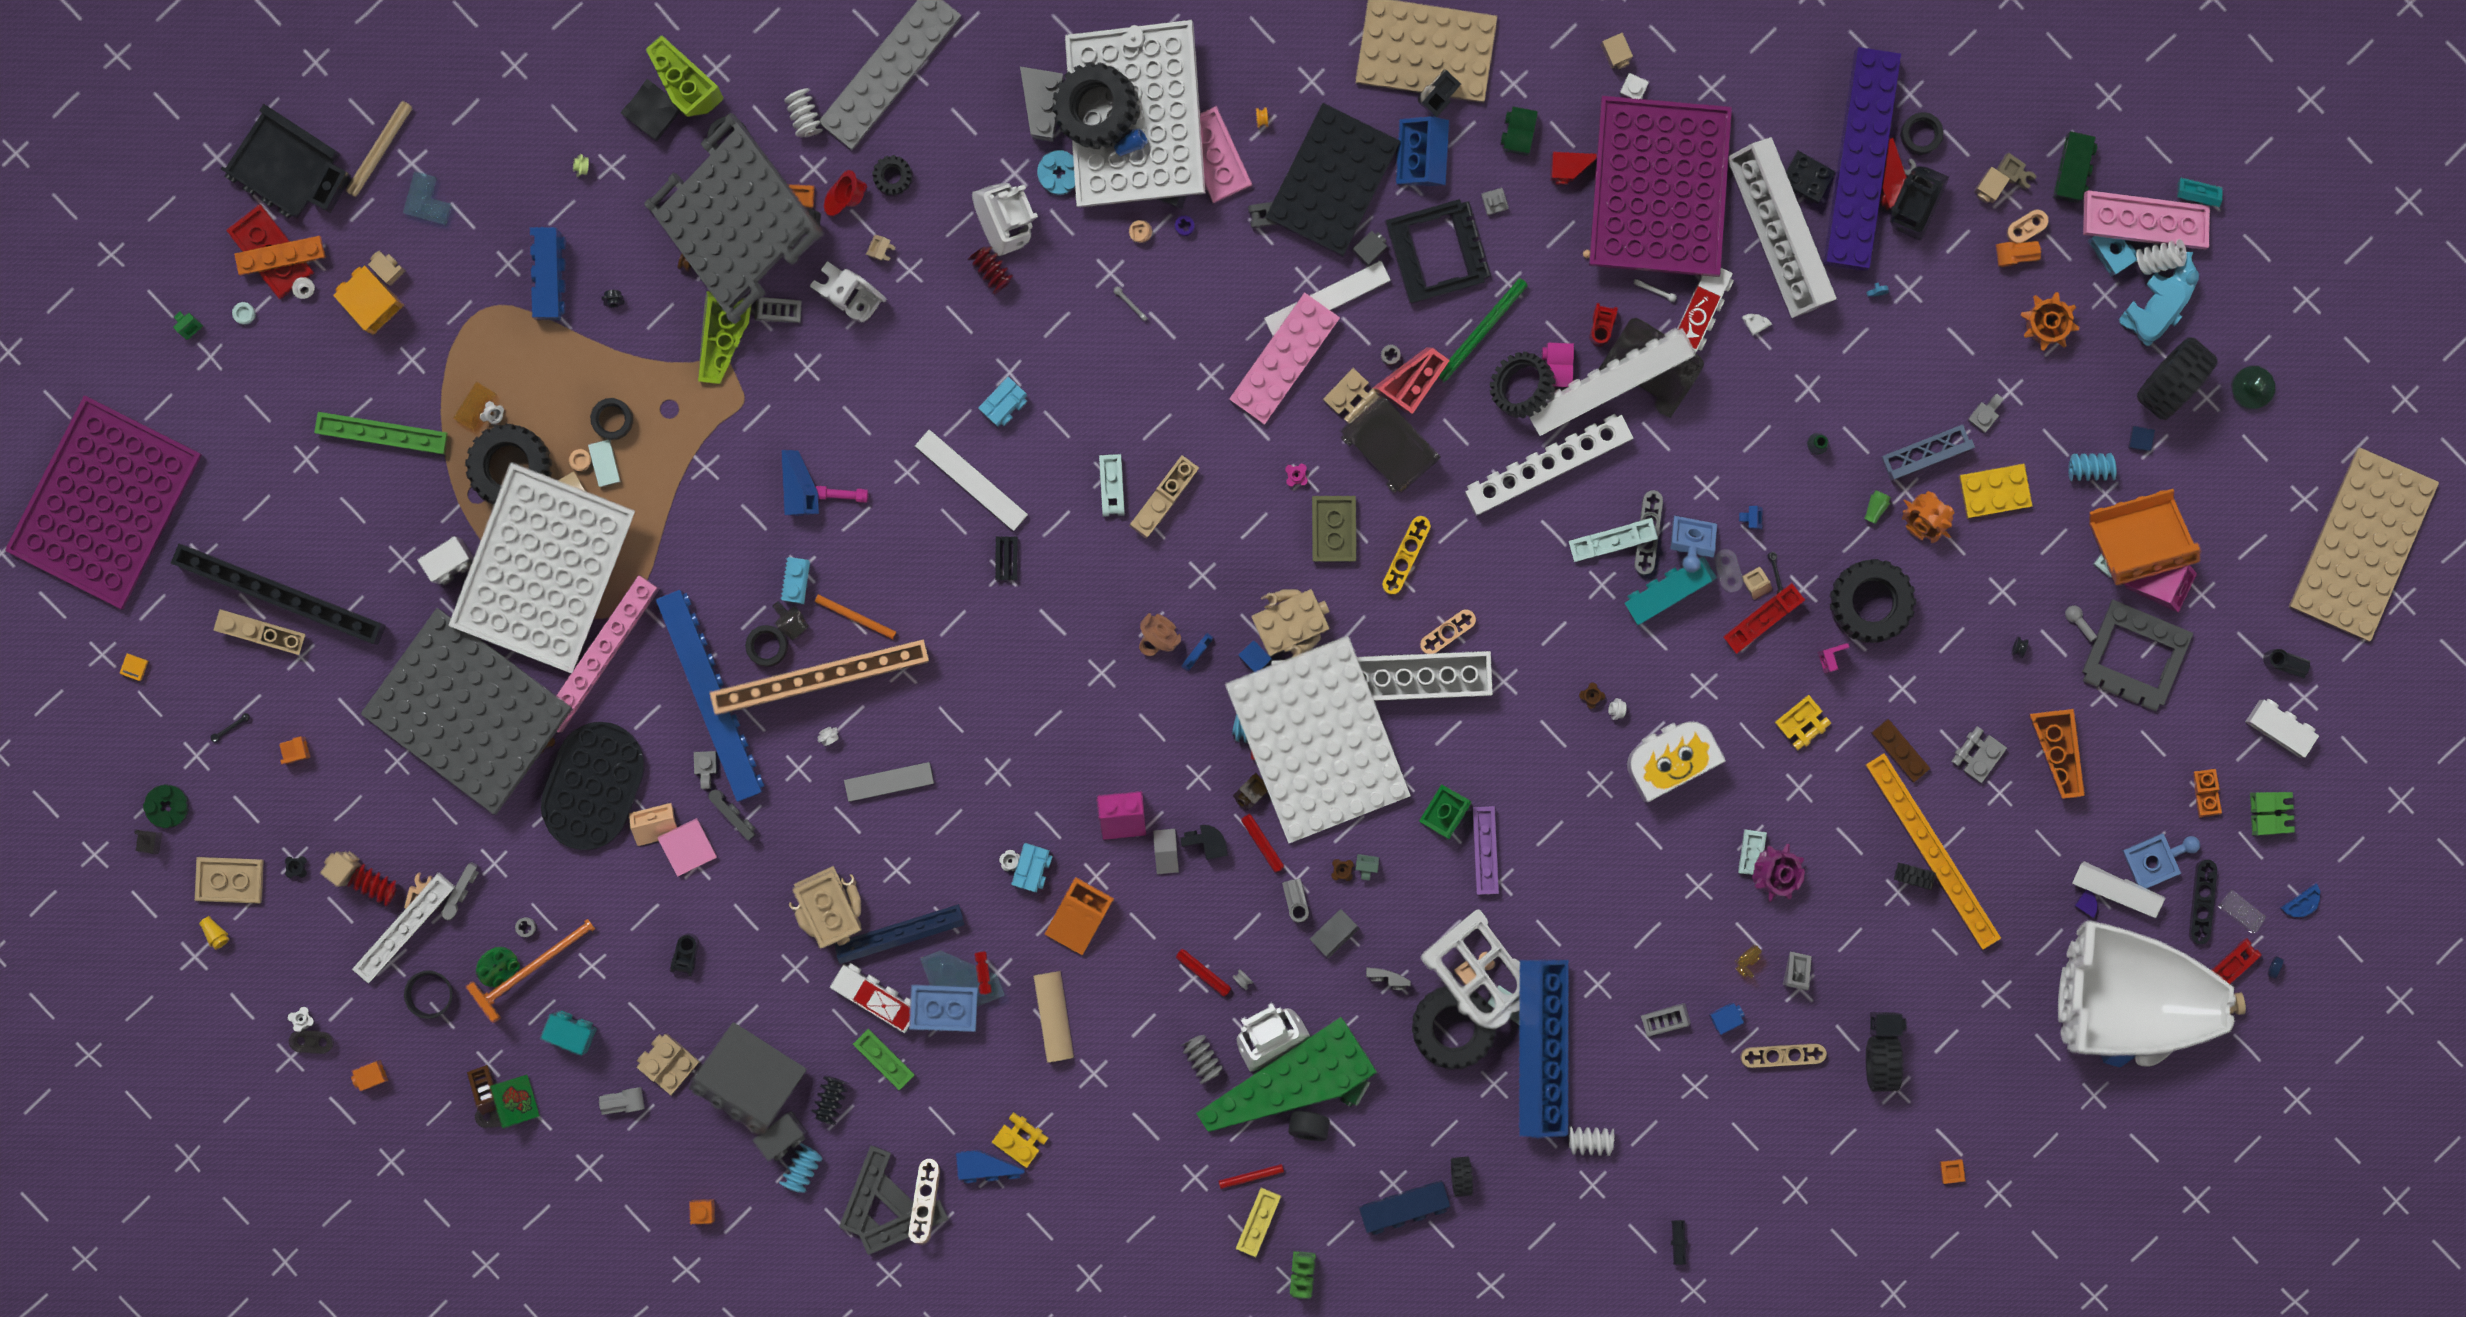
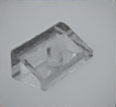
M2232 889L2218 906L2252 934H2256L2266 918L2265 915Z

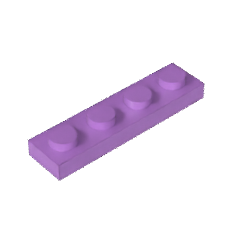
M1495 806L1472 807L1476 894H1499Z

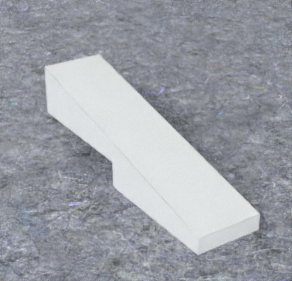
M2085 861L2080 865L2072 882L2074 885L2154 918L2157 917L2165 900V897L2127 879H2120Z

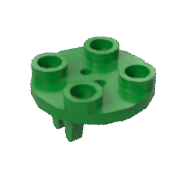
M494 947L479 959L476 967L477 978L483 985L497 988L515 975L516 971L520 968V963L511 949Z

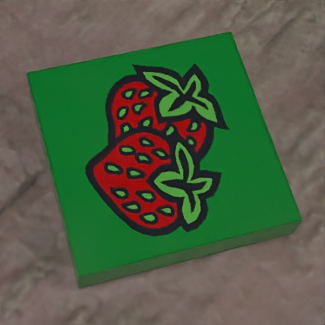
M528 1075L490 1086L502 1128L540 1116Z

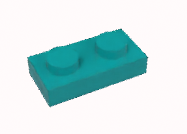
M2180 178L2177 197L2187 201L2200 202L2207 206L2220 207L2223 188Z

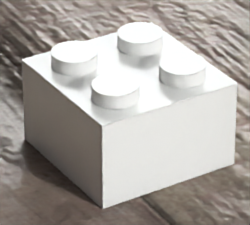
M454 536L418 559L431 582L445 585L454 579L453 575L456 573L468 571L472 566L474 557L464 541Z

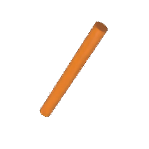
M819 594L815 599L816 603L888 638L894 639L897 633Z

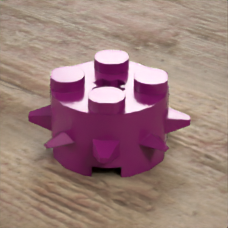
M1787 844L1782 851L1768 846L1767 850L1759 854L1754 864L1752 879L1755 883V888H1761L1769 892V901L1771 902L1776 895L1791 899L1792 892L1798 890L1804 882L1805 871L1801 867L1804 861L1803 857H1797L1790 853V844Z

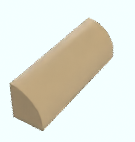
M1061 971L1034 975L1047 1062L1073 1058L1074 1054Z

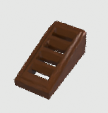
M485 1065L467 1072L475 1104L480 1114L483 1115L496 1110V1104L490 1086L494 1085L489 1066ZM486 1075V1077L477 1081L474 1080Z

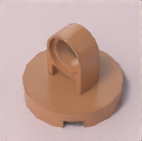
M1149 613L1140 623L1144 636L1139 644V649L1146 656H1153L1159 650L1173 651L1181 642V635H1177L1174 631L1176 626L1160 614L1151 616V613ZM1149 641L1155 648H1147L1144 642Z

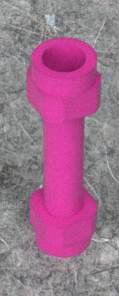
M816 486L818 499L820 500L839 498L853 499L861 503H867L868 490L865 489L849 491Z

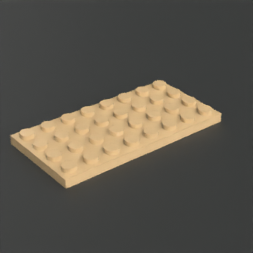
M2360 447L2357 448L2289 607L2370 642L2439 482Z

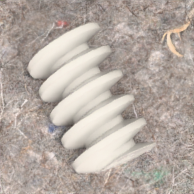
M809 88L795 91L784 99V102L789 104L787 111L792 113L790 119L795 121L792 126L798 129L795 132L797 137H809L823 131V129H816V126L821 122L813 121V118L818 113L810 112L815 105L807 103L812 99V96H805L810 91Z
M2178 239L2176 244L2174 241H2170L2168 246L2166 243H2162L2160 248L2158 245H2154L2152 250L2150 247H2146L2144 252L2142 249H2138L2136 258L2141 271L2146 275H2150L2153 272L2158 273L2161 270L2166 271L2169 268L2174 269L2177 266H2184L2187 253L2184 242Z
M1572 1127L1569 1128V1148H1571L1573 1155H1575L1577 1149H1580L1581 1155H1584L1586 1149L1589 1150L1590 1155H1593L1595 1149H1597L1599 1156L1602 1155L1603 1150H1606L1608 1156L1611 1155L1614 1146V1128L1610 1134L1607 1128H1604L1601 1134L1598 1128L1594 1129L1593 1134H1591L1589 1127L1585 1129L1584 1133H1582L1581 1127H1577L1575 1133Z

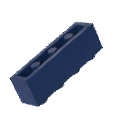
M1439 1180L1358 1207L1366 1232L1376 1235L1384 1232V1228L1391 1225L1394 1229L1404 1226V1221L1413 1219L1414 1222L1426 1218V1214L1434 1212V1215L1447 1212L1446 1208L1450 1207L1443 1181Z

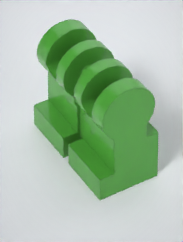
M2293 792L2250 793L2251 812H2259V815L2251 816L2252 835L2295 832V826L2286 827L2284 825L2286 820H2294V815H2274L2275 810L2284 812L2287 809H2294V805H2285L2283 803L2285 798H2293Z
M1293 1251L1292 1272L1298 1274H1291V1296L1301 1298L1312 1297L1313 1276L1306 1274H1314L1315 1253Z

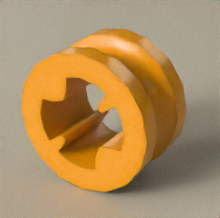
M1267 107L1263 110L1256 108L1258 128L1261 125L1268 127Z

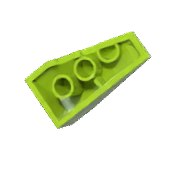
M662 35L646 49L672 103L687 117L707 114L724 100L719 87Z
M706 291L698 382L720 384L734 351L740 343L744 330L749 324L751 306L740 316L741 319L734 324L727 318V314L712 293ZM742 298L733 308L735 309L745 298Z

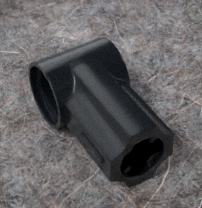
M2283 649L2268 650L2263 656V662L2266 667L2277 669L2302 679L2305 678L2310 668V660L2287 653ZM2275 653L2280 658L2277 665L2272 660V656Z

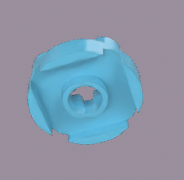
M1053 151L1044 155L1039 163L1038 179L1043 188L1055 195H1063L1075 188L1074 159L1070 153L1066 151ZM1057 167H1061L1066 172L1061 175L1060 179L1057 178L1056 174H1053Z

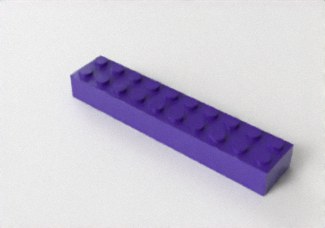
M1858 47L1854 52L1823 265L1867 271L1870 268L1901 53Z

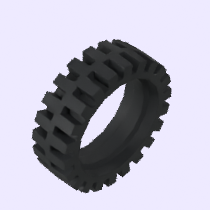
M1517 352L1515 357L1512 355L1507 357L1508 362L1503 359L1500 362L1502 364L1501 368L1498 366L1495 368L1497 374H1492L1491 376L1494 382H1490V387L1492 388L1490 395L1493 402L1508 415L1515 418H1526V415L1529 417L1534 416L1533 411L1536 413L1541 412V405L1543 407L1548 405L1545 401L1546 399L1551 401L1553 396L1550 392L1555 391L1553 384H1556V381L1553 377L1555 376L1554 372L1543 359L1533 353L1523 352L1521 354ZM1535 367L1539 372L1540 379L1536 391L1524 402L1510 403L1506 398V387L1510 378L1521 368Z

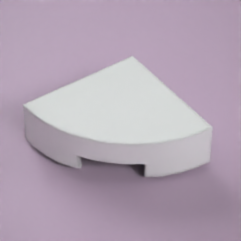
M1747 314L1741 317L1752 336L1772 325L1767 318L1758 314Z

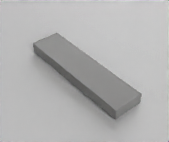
M930 762L847 779L844 780L849 802L934 784Z

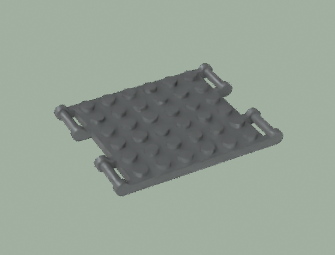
M729 113L725 117L726 121L708 139L705 138L701 143L702 147L710 154L705 162L685 182L676 173H672L664 186L652 198H648L644 205L657 218L723 308L727 318L736 324L741 319L740 316L756 299H761L765 294L758 281L783 255L789 263L795 264L798 261V256L815 239H819L823 232L740 120L733 113ZM733 126L735 130L716 148L715 144ZM676 186L678 190L660 208L658 203ZM809 230L805 238L792 250L791 247ZM751 289V293L734 309L733 307Z

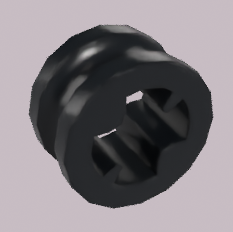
M2018 636L2014 642L2011 655L2018 654L2020 658H2023L2029 640L2025 639L2023 641Z

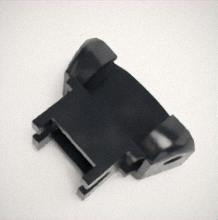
M1919 166L1913 168L1908 179L1905 178L1894 207L1891 209L1893 211L1890 218L1891 225L1897 231L1921 241L1942 197L1949 176L1928 167ZM1916 175L1934 182L1932 189L1914 182ZM1899 214L1916 221L1915 227L1897 219Z

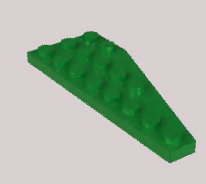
M1340 1017L1196 1114L1206 1130L1211 1132L1341 1097L1378 1072L1343 1017Z

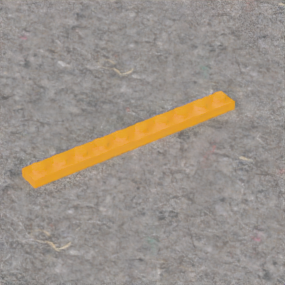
M1885 753L1865 764L1931 871L1936 873L1935 877L1981 950L2001 939Z

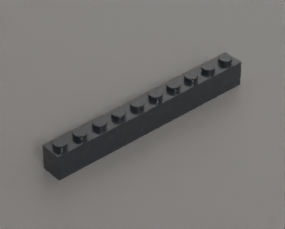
M178 543L170 563L375 645L379 644L386 627L383 623L184 544Z

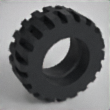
M1093 62L1085 63V67L1078 65L1074 67L1075 72L1070 73L1068 71L1064 75L1065 81L1063 83L1059 81L1056 86L1059 88V92H1054L1053 100L1056 101V104L1052 105V110L1056 114L1054 119L1056 124L1061 127L1060 130L1081 146L1091 147L1092 149H1100L1101 146L1110 148L1113 142L1118 143L1124 134L1127 135L1131 131L1129 129L1131 124L1136 125L1138 119L1135 117V113H1139L1140 108L1136 104L1139 100L1138 94L1134 91L1135 87L1132 82L1112 66H1107L1105 63L1100 62L1097 65ZM1096 87L1109 89L1114 101L1110 115L1099 124L1087 125L1082 122L1078 109L1085 93Z
M2188 337L2163 360L2145 381L2137 393L2138 401L2159 419H2169L2207 380L2218 364L2217 357L2196 338Z
M498 424L494 425L492 429H485L480 437H476L473 440L472 448L469 447L467 451L469 456L468 459H465V466L468 470L466 476L471 482L470 486L478 493L479 497L494 505L502 485L496 483L491 477L489 463L492 455L499 448L504 446L520 448L528 458L530 470L550 478L552 472H550L552 460L549 458L550 452L540 437L522 426Z
M1879 559L1864 560L1851 565L1835 580L1834 588L1830 592L1831 604L1829 605L1830 610L1833 611L1834 616L1832 617L1834 622L1838 623L1839 629L1842 632H1846L1849 635L1848 637L1864 643H1877L1896 637L1909 625V620L1913 618L1915 612L1913 611L1914 605H1916V598H1914L1913 594L1915 589L1914 586H1911L1908 575H1904L1901 572L1902 569L1892 565L1891 562L1880 561ZM1866 581L1881 582L1891 592L1893 598L1892 609L1880 621H1866L1859 617L1854 610L1852 603L1853 594L1857 587Z
M1447 986L1439 987L1433 992H1429L1419 1002L1412 1018V1033L1416 1046L1427 1060L1439 1067L1454 1070L1475 1065L1488 1054V1050L1494 1043L1496 1028H1486L1480 1026L1475 1021L1472 1038L1461 1047H1446L1436 1039L1433 1024L1438 1013L1448 1007H1459V1001ZM1475 991L1469 994L1470 1001L1480 1012L1484 1014L1492 1012L1490 1005L1480 994Z

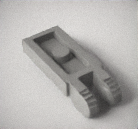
M473 862L468 863L442 910L443 918L450 920L459 910L457 902H463L468 893L465 890L469 882L473 884L479 873L476 871L477 864Z

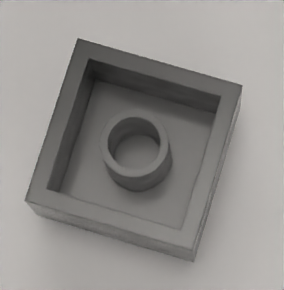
M791 1111L769 1127L763 1136L759 1135L753 1139V1142L768 1161L772 1158L777 1161L788 1152L786 1148L789 1145L794 1148L806 1139L804 1134L808 1131Z

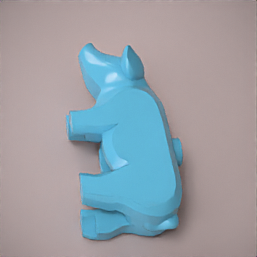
M2186 252L2187 259L2185 265L2182 267L2177 266L2174 269L2173 277L2166 278L2158 273H2154L2146 285L2155 295L2148 301L2145 310L2138 307L2133 301L2119 318L2120 324L2127 329L2133 330L2146 346H2150L2158 340L2170 325L2175 326L2182 318L2179 313L2188 303L2199 280V272L2192 262L2193 252Z

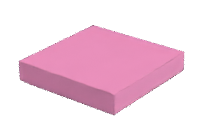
M697 818L658 837L677 877L717 858Z

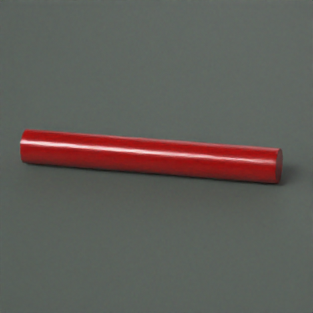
M1282 1164L1219 1180L1220 1189L1284 1173Z

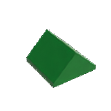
M1441 784L1419 822L1443 837L1450 839L1472 802Z

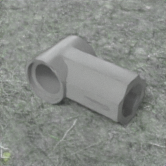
M1301 878L1283 882L1282 885L1291 919L1298 923L1306 921L1309 916V910ZM1298 906L1305 909V916L1301 919H1297L1293 915V910Z
M641 1087L599 1096L602 1115L645 1109Z

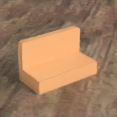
M672 803L629 813L630 828L637 846L659 841V836L677 828Z

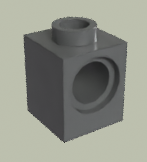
M1371 231L1353 248V252L1368 267L1387 248L1384 244L1386 239L1379 232L1375 234Z

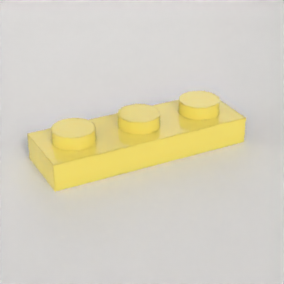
M1262 1187L1260 1188L1236 1246L1237 1250L1254 1257L1257 1256L1281 1195Z

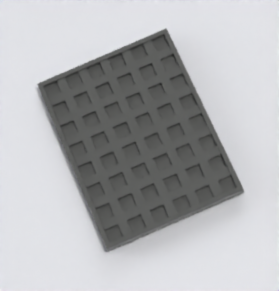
M436 608L363 709L361 715L492 814L497 815L573 708L480 638L448 626L451 617L441 609Z

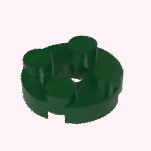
M164 784L153 788L147 794L143 810L152 824L157 827L170 828L178 826L186 819L189 811V801L182 789L177 786ZM163 801L171 802V811L162 810Z

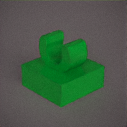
M180 311L174 316L178 323L173 328L186 340L203 327L202 323L191 313L184 316Z

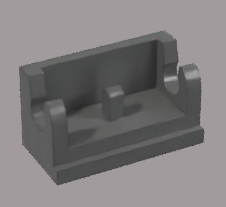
M1340 909L1310 940L1329 959L1360 928Z

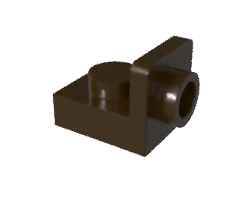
M1254 773L1237 790L1233 797L1240 807L1249 811L1268 790L1264 780L1257 773Z

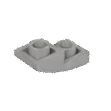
M1366 967V977H1371V981H1384V977H1388V986H1393V990H1406V986H1410V981L1397 973Z

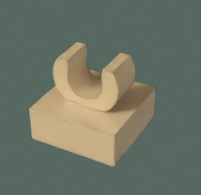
M874 235L866 255L875 259L889 261L891 258L886 256L885 252L887 248L895 250V247L889 244L891 240Z

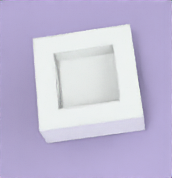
M1629 73L1620 94L1627 98L1641 99L1649 82Z

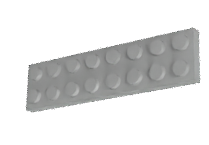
M917 0L819 120L821 122L820 125L853 150L962 16L943 0Z

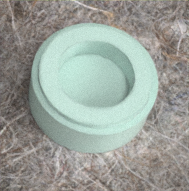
M246 302L236 304L232 311L234 320L243 325L250 324L256 315L253 306Z

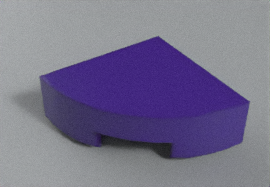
M2085 889L2074 906L2091 918H2094L2097 912V900L2093 892Z

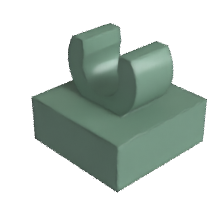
M1357 854L1356 870L1361 871V880H1370L1371 872H1378L1379 857Z

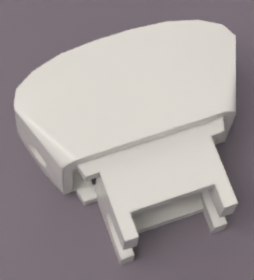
M1000 183L972 193L973 203L990 245L993 247L992 249L998 256L1022 248L1031 238L1030 229L1033 227L1031 222L1038 216L1037 213L1033 214L1024 192L1026 189L1025 185L1016 188V186L1012 187L1009 183ZM1025 225L1019 230L1020 234L1009 238V230Z
M828 261L821 271L828 275L829 281L822 285L814 280L810 285L823 298L842 311L845 310L850 318L858 322H864L870 318L880 302L885 303L887 300L886 297L860 276L848 269L841 271ZM854 288L858 289V293L847 307L845 302ZM864 305V309L859 311V307Z
M1271 1003L1268 1005L1269 1008L1247 1020L1245 1018L1241 1019L1244 1027L1241 1028L1242 1032L1237 1036V1046L1249 1071L1253 1072L1268 1066L1310 1038L1301 1018L1292 1009L1286 1008L1282 1010L1280 1007L1275 1009ZM1288 1018L1294 1030L1287 1031L1282 1021ZM1250 1038L1256 1047L1253 1052L1246 1042Z

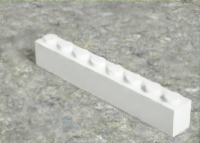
M1676 328L1665 334L1666 337L1657 340V338L1645 344V348L1639 351L1634 349L1626 354L1627 357L1620 361L1618 359L1612 360L1601 371L1595 369L1587 375V378L1581 381L1576 379L1568 384V388L1562 391L1557 389L1550 393L1553 397L1551 401L1546 399L1545 402L1548 405L1546 407L1541 405L1542 411L1539 413L1533 411L1534 416L1529 417L1539 436L1695 356V350L1683 328L1679 330Z

